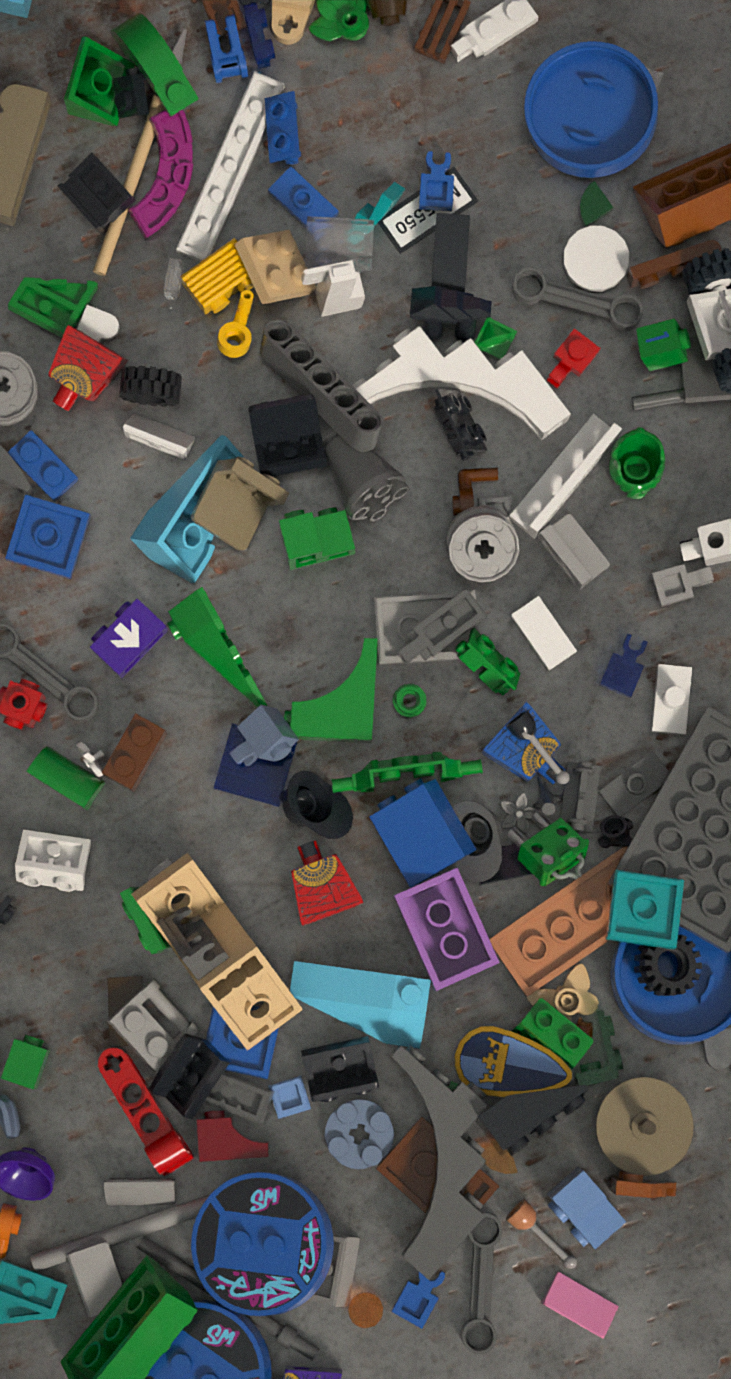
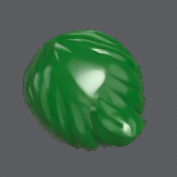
M638 427L622 435L613 445L610 452L609 473L616 485H619V488L626 492V497L631 499H642L650 489L656 488L665 468L664 447L656 435Z

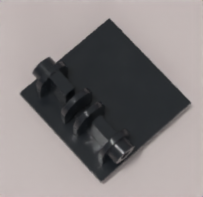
M436 389L435 392L438 398L434 400L436 405L434 410L440 422L445 423L442 426L444 430L451 427L454 429L447 434L448 439L456 437L450 441L456 456H460L462 461H465L474 456L473 451H488L484 443L487 440L482 427L478 423H474L470 414L472 406L466 395L461 394L460 391Z

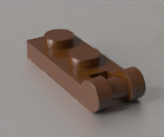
M708 240L629 267L626 277L630 288L640 285L641 289L649 288L659 283V278L671 275L672 278L683 276L682 270L686 268L685 265L693 263V258H701L705 252L712 254L715 249H719L721 252V245L715 240Z

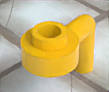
M250 290L241 292L233 322L224 324L218 333V349L225 356L231 358L245 355L250 347L252 337L250 330L246 327L254 294ZM235 340L239 345H231L228 341Z

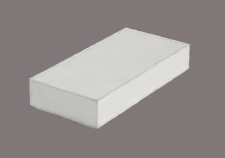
M539 596L511 614L510 617L548 671L577 652Z

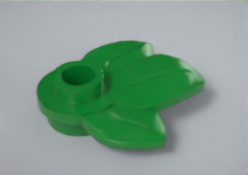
M316 0L318 11L322 16L308 27L315 37L325 41H333L340 37L350 41H357L366 35L369 28V19L365 13L367 8L366 0ZM357 20L355 24L347 25L349 22Z

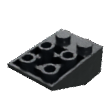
M586 1085L507 1095L479 1115L476 1123L500 1156L506 1152L513 1156L528 1145L527 1143L530 1141L527 1137L536 1131L538 1136H541L552 1128L558 1121L555 1117L562 1111L568 1116L582 1106L586 1101L583 1096L588 1091V1087Z

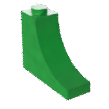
M364 638L361 656L356 667L339 687L313 700L292 702V709L285 710L284 719L298 739L372 744L378 639Z

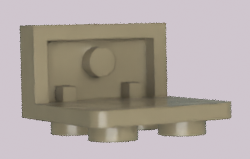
M242 457L217 461L191 514V519L194 523L239 551L247 549L267 506L284 505L289 495L288 491L280 487V482L276 478L267 474H260L253 469L254 464Z

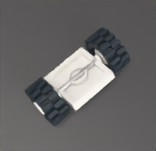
M724 248L722 252L719 249H715L712 254L705 252L702 254L703 257L693 258V263L685 265L686 268L682 270V275L689 293L687 305L705 360L713 359L712 366L719 388L723 392L731 393V251L729 248Z

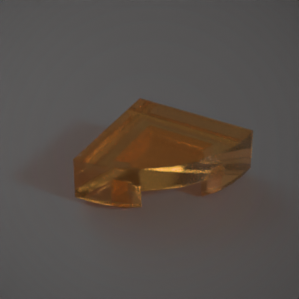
M492 1143L481 1146L485 1150L481 1154L486 1160L484 1164L490 1169L504 1174L518 1173L514 1158L508 1152L500 1156Z

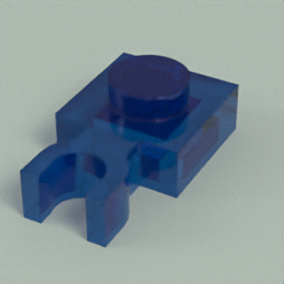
M627 634L622 645L623 655L620 656L615 653L611 655L599 684L628 698L632 697L644 665L635 662L636 658L644 652L648 643L643 640L639 650H632L629 647V641L632 637L630 634Z

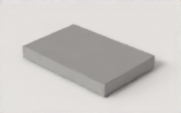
M468 590L476 600L475 590ZM462 591L374 597L379 665L404 663L398 656V651L411 643L406 636L412 632L416 625ZM476 624L472 628H475L478 631V624ZM471 629L435 656L424 660L419 655L409 663L459 659L455 647L462 640L468 642Z

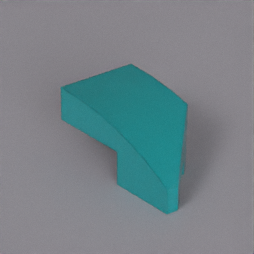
M394 182L382 193L375 207L367 203L355 216L347 235L355 240L372 229L395 206L405 188Z

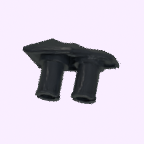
M440 286L412 288L410 318L423 320L422 330L431 340L442 336L443 323L456 324V339L466 342L470 338L474 340L476 337L477 319L491 317L492 301L474 297V294L460 292L458 289Z

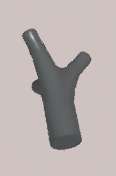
M540 775L537 777L540 799L533 804V808H542V812L545 815H552L555 812V803L562 801L563 795H553L549 791L544 777Z

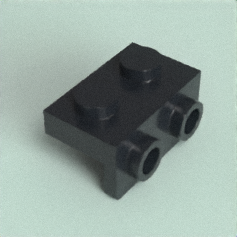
M186 1033L181 1037L161 1070L157 1073L149 1086V1090L155 1095L165 1097L183 1117L193 1119L229 1065V1062L208 1040Z
M369 1036L301 1050L312 1102H330L339 1096L348 1094L363 1095L372 1089L379 1088Z

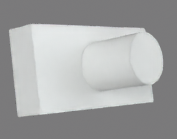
M657 665L651 732L686 735L692 667Z

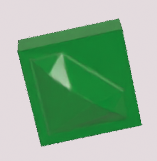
M489 317L486 318L474 343L483 354L499 361L507 354L517 331Z

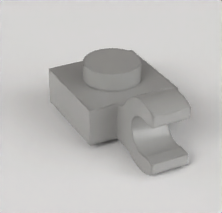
M685 564L651 574L661 607L693 598V587L713 583L714 580L710 567L687 573Z

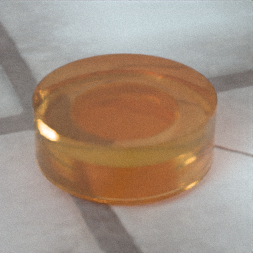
M360 1292L349 1303V1317L358 1327H373L382 1318V1302L378 1296L371 1292Z

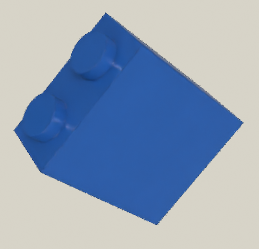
M419 779L404 788L406 795L398 800L395 795L377 804L379 811L370 816L371 821L410 888L424 882L477 850L436 779L426 783Z

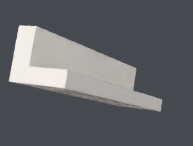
M593 414L514 509L509 519L535 539L616 441L622 428L616 423L610 427Z

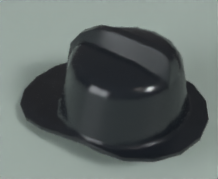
M300 771L294 774L289 781L288 788L282 791L278 797L282 801L284 814L291 823L297 826H307L327 839H339L345 836L352 827L353 813L347 798L341 792L333 793L332 786L311 771Z

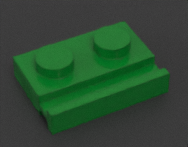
M130 887L120 893L124 901L122 902V907L131 921L134 920L139 930L137 933L145 950H149L151 954H159L171 946L131 895L140 887Z

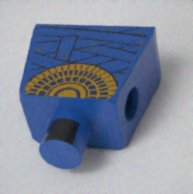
M526 702L508 723L522 712L528 710L536 722L534 736L562 771H566L552 757L561 746L560 742L534 709ZM506 725L481 752L484 756L526 782L537 771L552 785L557 781L556 774L529 739L520 740L515 738L506 728Z

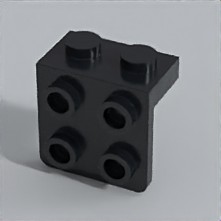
M297 395L287 399L266 401L248 408L260 474L274 477L327 466L314 395Z

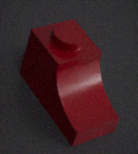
M225 1110L205 1111L204 1118L197 1119L199 1162L269 1157V1141H257L243 1135L233 1124V1116L225 1117Z

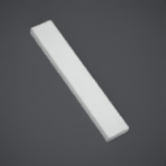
M254 71L178 243L177 253L199 262L213 253L267 129L264 98L282 94L285 88L284 83Z

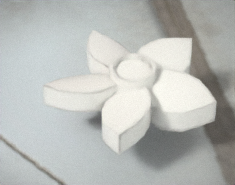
M82 742L78 743L76 746L84 757L83 761L88 768H91L97 777L103 776V768L97 761L105 756L100 750L92 756L91 751Z

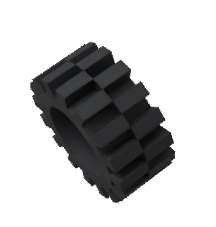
M145 366L124 367L121 372L119 397L131 403L138 402L140 405L175 406L180 401L182 376L175 371H167L164 368L156 369V367L152 366L150 368Z
M678 935L677 948L675 950L646 945L638 947L641 954H636L634 957V961H639V966H635L634 971L635 973H641L642 976L637 978L640 984H647L644 987L646 991H654V995L674 996L684 994L686 989H692L695 986L692 981L699 980L701 974L695 971L696 969H702V962L696 963L695 958L701 957L699 951L692 950L696 946L693 941H686V936ZM665 951L673 953L678 963L677 972L671 978L664 977L658 969V958Z

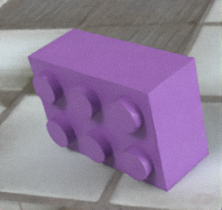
M458 868L394 895L393 898L427 975L431 980L434 991H438L500 963Z

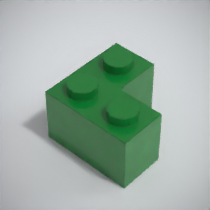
M336 507L324 509L318 512V517H313L312 512L305 514L304 510H295L284 514L285 519L279 520L280 533L290 570L355 554V546L345 510L338 511Z

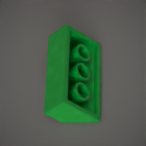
M146 1255L60 1361L67 1378L145 1379L152 1366L162 1354L168 1351L178 1334L184 1327L190 1324L198 1309L188 1291L154 1259Z

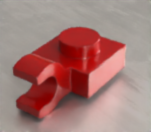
M574 328L554 353L553 358L560 363L549 374L547 382L557 389L571 371L580 377L600 352L601 348Z

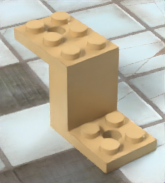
M188 852L131 894L171 946L200 990L247 1051L303 1010ZM185 893L184 898L180 902L171 904L172 899L177 894ZM186 906L192 912L181 920V924H186L190 919L200 915L229 956L226 961L200 980H197L157 923L161 918L165 920L178 909ZM264 1001L259 1009L251 1011L255 1003Z

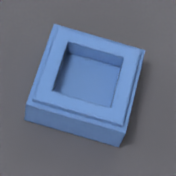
M302 1076L268 1086L270 1090L274 1091L272 1100L278 1119L311 1109Z

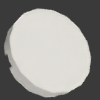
M588 226L578 230L568 240L563 252V268L568 279L587 292H604L614 288L624 278L629 266V250L624 239L615 230L605 226Z

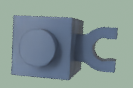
M260 705L237 726L246 741L231 751L230 755L236 764L244 762L246 766L253 764L257 758L276 762L285 758L291 752V747L299 739L278 709Z

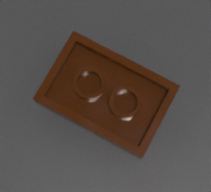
M421 1116L376 1167L383 1176L424 1213L429 1208L436 1180L437 1151L433 1126ZM479 1169L459 1193L464 1196L468 1191L484 1205L500 1186Z

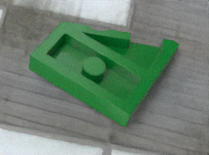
M24 277L8 303V310L62 338L68 325L76 326L86 306L96 293L98 283L95 281H87V284L67 283V279L45 281L41 278Z

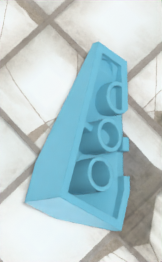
M221 435L147 511L130 537L150 560L190 583L196 582L211 559L215 545L211 544L214 535L194 523L191 519V514L217 461L236 457L244 458L226 436Z
M294 961L290 992L294 998L386 1044L405 1047L411 1045L413 1048L420 1049L431 980Z

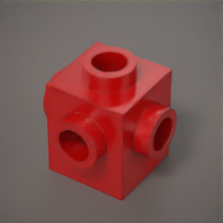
M21 678L19 683L10 680L8 687L2 686L0 689V715L5 717L3 723L22 730L24 725L33 729L36 721L41 722L48 704L44 703L46 697L41 692H38L39 685ZM17 697H24L26 700L24 707L15 708L14 703Z

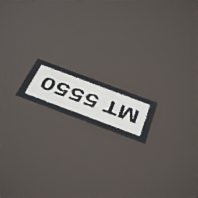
M455 167L445 173V175H454L452 212L420 210L419 190L392 208L378 222L400 254L435 231L437 213L461 214L478 202V199Z

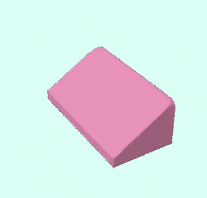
M557 1272L541 1301L543 1305L604 1339L619 1307L560 1272Z

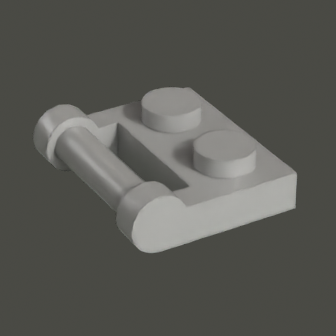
M153 978L114 1013L107 1022L152 1071L156 1072L166 1062L181 1037L186 1033L195 1036L199 1028L193 1021L189 1023L159 990L161 986ZM148 998L179 1031L173 1038L142 1006Z

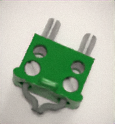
M538 811L533 815L532 819L543 829L539 833L527 839L517 828H512L508 832L507 836L520 848L518 860L539 880L540 886H547L555 879L572 877L576 880L582 876L580 869L584 865L589 840L583 839L562 818L552 822L542 811ZM575 865H577V866L575 867V873H573V872H567L568 870H570L571 868H573Z

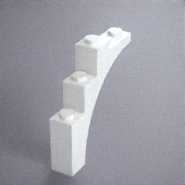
M420 326L413 331L408 328L394 339L396 343L392 348V354L396 358L394 362L391 358L387 359L375 369L377 374L368 381L362 378L352 385L370 404L402 391L422 388L456 389L480 395L503 406L516 415L541 440L566 423L571 415L522 350L515 356L510 352L502 357L495 364L498 367L495 370L471 338L465 343H462L461 340L455 342L445 351L447 356L443 357Z

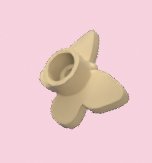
M583 964L576 965L567 975L563 985L558 986L557 989H538L526 997L532 1006L540 998H543L570 1021L572 1015L576 1013L581 1015L594 1013L598 1009L599 1004L597 997L587 992L590 988V980Z

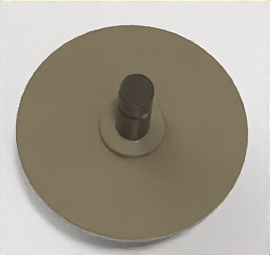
M639 1077L620 1083L606 1095L598 1110L596 1133L600 1147L614 1165L628 1173L651 1176L671 1169L685 1156L693 1137V1117L687 1101L673 1086L659 1079Z

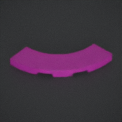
M163 110L149 119L158 142L159 162L157 173L147 194L139 203L128 210L145 239L153 235L169 221L188 190L193 169V140L184 110L169 117L166 110Z

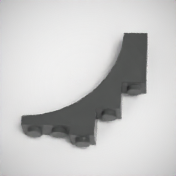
M400 1045L391 1056L410 1076L424 1100L433 1125L437 1151L436 1180L430 1205L418 1232L402 1252V1256L430 1280L485 1217L479 1211L483 1206L482 1203L468 1191L464 1196L459 1192L486 1162L481 1156L485 1150L470 1136L466 1141L461 1136L488 1107L483 1101L487 1095L472 1081L467 1086L460 1082L451 1091L447 1088L451 1081L438 1069H435L432 1073L422 1065L425 1058L411 1045L406 1050Z

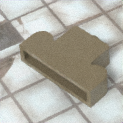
M19 84L8 86L0 95V105L3 111L0 113V223L10 226L15 225L51 106L48 92Z

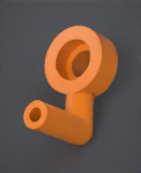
M3 1203L0 1212V1260L6 1257L11 1234L18 1235L22 1214L16 1213L17 1206Z

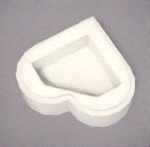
M87 305L77 329L101 343L102 340L109 341L114 339L118 335L120 327L115 316Z

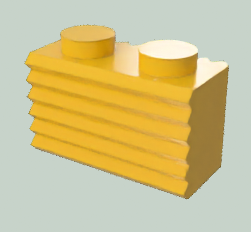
M235 238L180 276L182 285L205 315L210 311H213V313L220 312L230 303L229 298L232 295H235L238 291L241 293L254 287L234 245L237 243Z

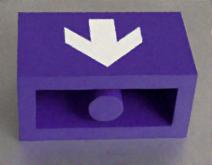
M136 599L132 604L129 601L125 602L115 613L117 619L109 628L105 625L102 626L91 638L94 642L90 646L91 650L121 679L168 632L167 626L139 599Z

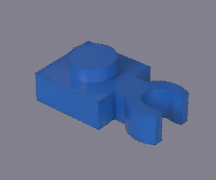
M428 151L426 155V168L431 173H421L419 209L452 212L454 175H445L451 165V154L446 152L445 162L437 165L432 160L433 152Z
M442 1270L438 1273L437 1278L433 1280H428L418 1271L419 1282L417 1284L410 1280L406 1282L391 1311L422 1329L439 1299L438 1296L431 1293V1290L444 1281L445 1272Z

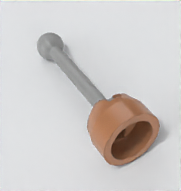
M525 1199L520 1201L510 1211L506 1220L513 1227L519 1230L530 1228L563 1259V1264L566 1268L573 1269L577 1265L575 1256L567 1255L535 1224L536 1212Z

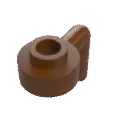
M498 467L462 469L458 472L459 495L452 496L453 516H457L464 510L474 507L472 482L498 481Z

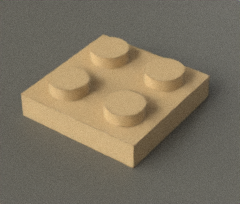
M290 230L246 237L234 244L262 304L310 295L316 290L315 284H302L303 271L308 268Z

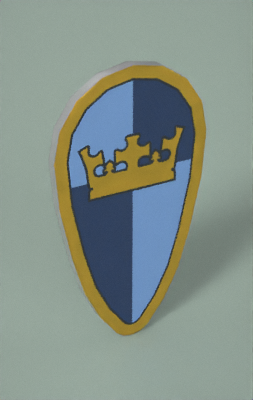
M481 1026L468 1032L460 1041L455 1053V1069L461 1082L467 1086L472 1081L489 1096L506 1097L507 1095L563 1088L569 1085L574 1078L572 1069L550 1049L520 1034L495 1026Z

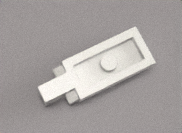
M505 0L460 31L462 38L451 45L450 52L457 62L471 53L476 58L481 55L484 57L535 24L539 17L527 0Z

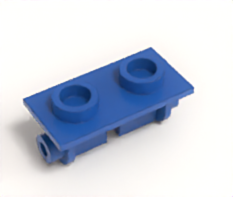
M291 91L264 98L269 163L285 160L287 165L299 163L298 158L301 157V151H299L296 114L298 106L295 101V92Z

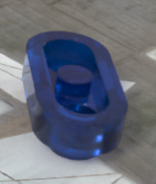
M256 3L243 5L257 69L271 67L270 60L276 59L272 39L265 40L263 29L268 28L264 8L258 9Z

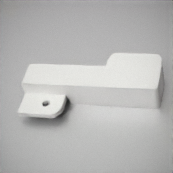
M353 260L305 269L301 278L303 285L318 283L315 293L321 317L362 307L365 294L360 273L355 272Z

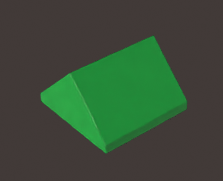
M86 36L82 37L64 97L68 114L117 126L119 116L115 105L113 78L126 76L125 69L134 68L135 64Z

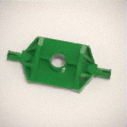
M432 752V754L419 756H403L381 761L371 760L360 772L352 774V777L331 779L333 793L352 790L354 792H374V778H379L380 783L400 781L402 774L413 773L414 779L434 776L435 770H439L441 783L462 778L464 775L482 774L481 759L461 762V760L450 759L441 752Z

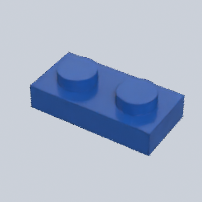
M32 430L8 451L16 464L54 503L79 480Z

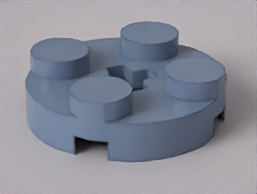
M354 1099L343 1103L331 1113L327 1120L325 1140L329 1152L339 1163L346 1167L365 1169L375 1166L387 1156L393 1144L394 1129L390 1118L378 1104L372 1101ZM358 1124L365 1125L364 1131L369 1133L368 1140L362 1139L360 1144L354 1143V1137L349 1135L350 1129H357Z

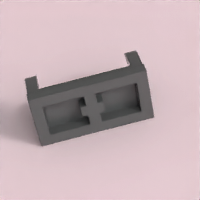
M186 906L178 909L165 920L161 918L157 923L196 979L200 980L226 961L229 956L200 915L190 919L186 924H181V920L192 912Z

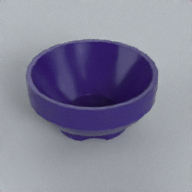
M27 1147L9 1151L0 1156V1189L16 1198L30 1201L42 1200L51 1194L54 1187L55 1174L45 1156L37 1153L35 1149Z

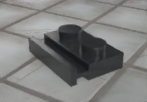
M93 153L86 157L68 175L70 178L64 184L60 183L58 185L61 191L101 234L105 231L103 228L109 222L113 223L136 201Z

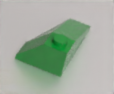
M203 587L194 591L168 611L172 620L167 622V625L176 641L182 638L187 647L254 708L257 709L260 705L267 706L251 674L245 668L238 650L231 639L228 638L224 625Z

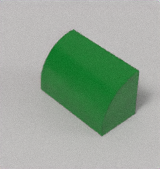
M49 746L42 749L26 771L87 811L106 783Z

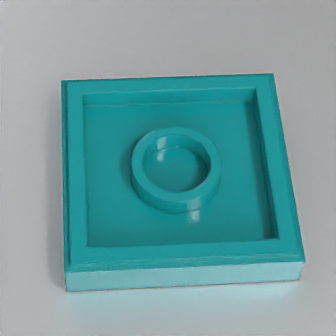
M615 870L606 940L675 950L677 948L684 880Z

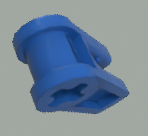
M234 14L225 17L226 27L224 30H227L230 50L227 53L221 50L220 34L217 33L214 19L204 20L216 84L222 83V79L234 76L248 77L245 55L240 44ZM237 63L236 66L222 68V65Z

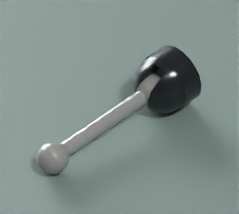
M528 710L516 716L506 725V728L515 738L520 740L529 739L554 771L559 784H566L569 781V774L558 767L534 736L536 722Z

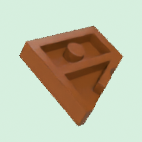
M619 1171V1177L610 1176L609 1190L615 1195L644 1198L676 1196L677 1182L643 1179L644 1175L628 1173L626 1171Z

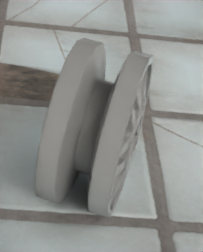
M0 351V386L7 383L9 389L7 393L4 391L0 392V426H10L23 421L33 411L38 399V384L30 365L21 356L8 351Z
M483 505L464 510L450 523L446 534V545L450 561L456 571L468 580L476 582L495 581L506 575L516 564L520 551L518 536L509 517L497 508ZM481 540L488 541V543H484V548L477 547V545H481Z

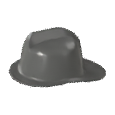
M476 801L457 803L452 808L477 850L457 861L455 866L463 877L473 882L486 881L497 873L502 862L501 824L497 816L483 804Z

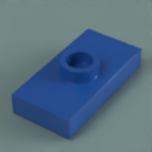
M291 166L268 189V193L315 237L339 214V211Z

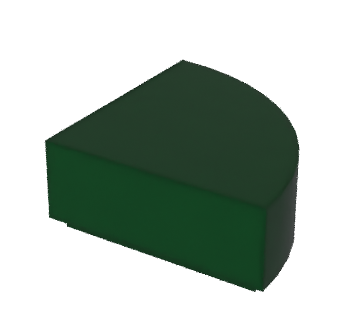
M595 181L585 189L580 202V219L584 227L592 225L613 210L612 204Z

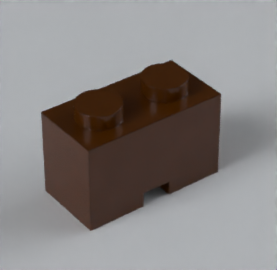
M135 713L104 767L102 774L126 789L135 792L153 757H155L166 738V730Z

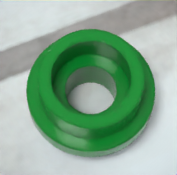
M404 684L393 695L394 709L403 717H416L425 709L426 695L419 686ZM412 695L416 699V704L413 707L405 706L403 703L405 696Z

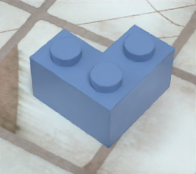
M579 1167L575 1168L547 1193L552 1200L548 1207L563 1223L569 1220L575 1226L570 1232L583 1247L589 1243L594 1249L598 1248L626 1223L625 1219L606 1199L607 1197L585 1171Z

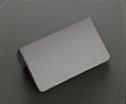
M567 514L553 526L550 524L539 533V541L579 590L610 566L609 561L571 514Z

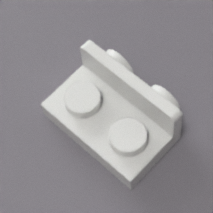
M23 829L15 863L16 881L31 887L44 885L56 887L65 892L83 891L91 839Z

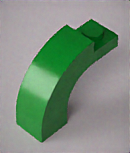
M137 13L110 30L126 59L132 60L142 72L169 117L199 99L184 75L183 68L157 29L143 14Z

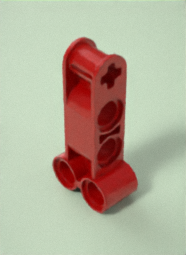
M109 1048L103 1051L98 1059L99 1071L145 1145L144 1150L156 1171L165 1177L194 1159L185 1140L173 1128L155 1096L149 1090V1086L132 1058L118 1048ZM113 1057L123 1060L119 1064L121 1068L119 1072L108 1069L112 1066L111 1059ZM132 1085H139L142 1090L141 1098L135 1103H128L125 1098L126 1090ZM156 1114L160 1120L158 1129L155 1132L146 1133L143 1128L144 1119L148 1115Z

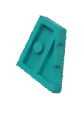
M2 1260L0 1264V1324L55 1318L68 1283Z

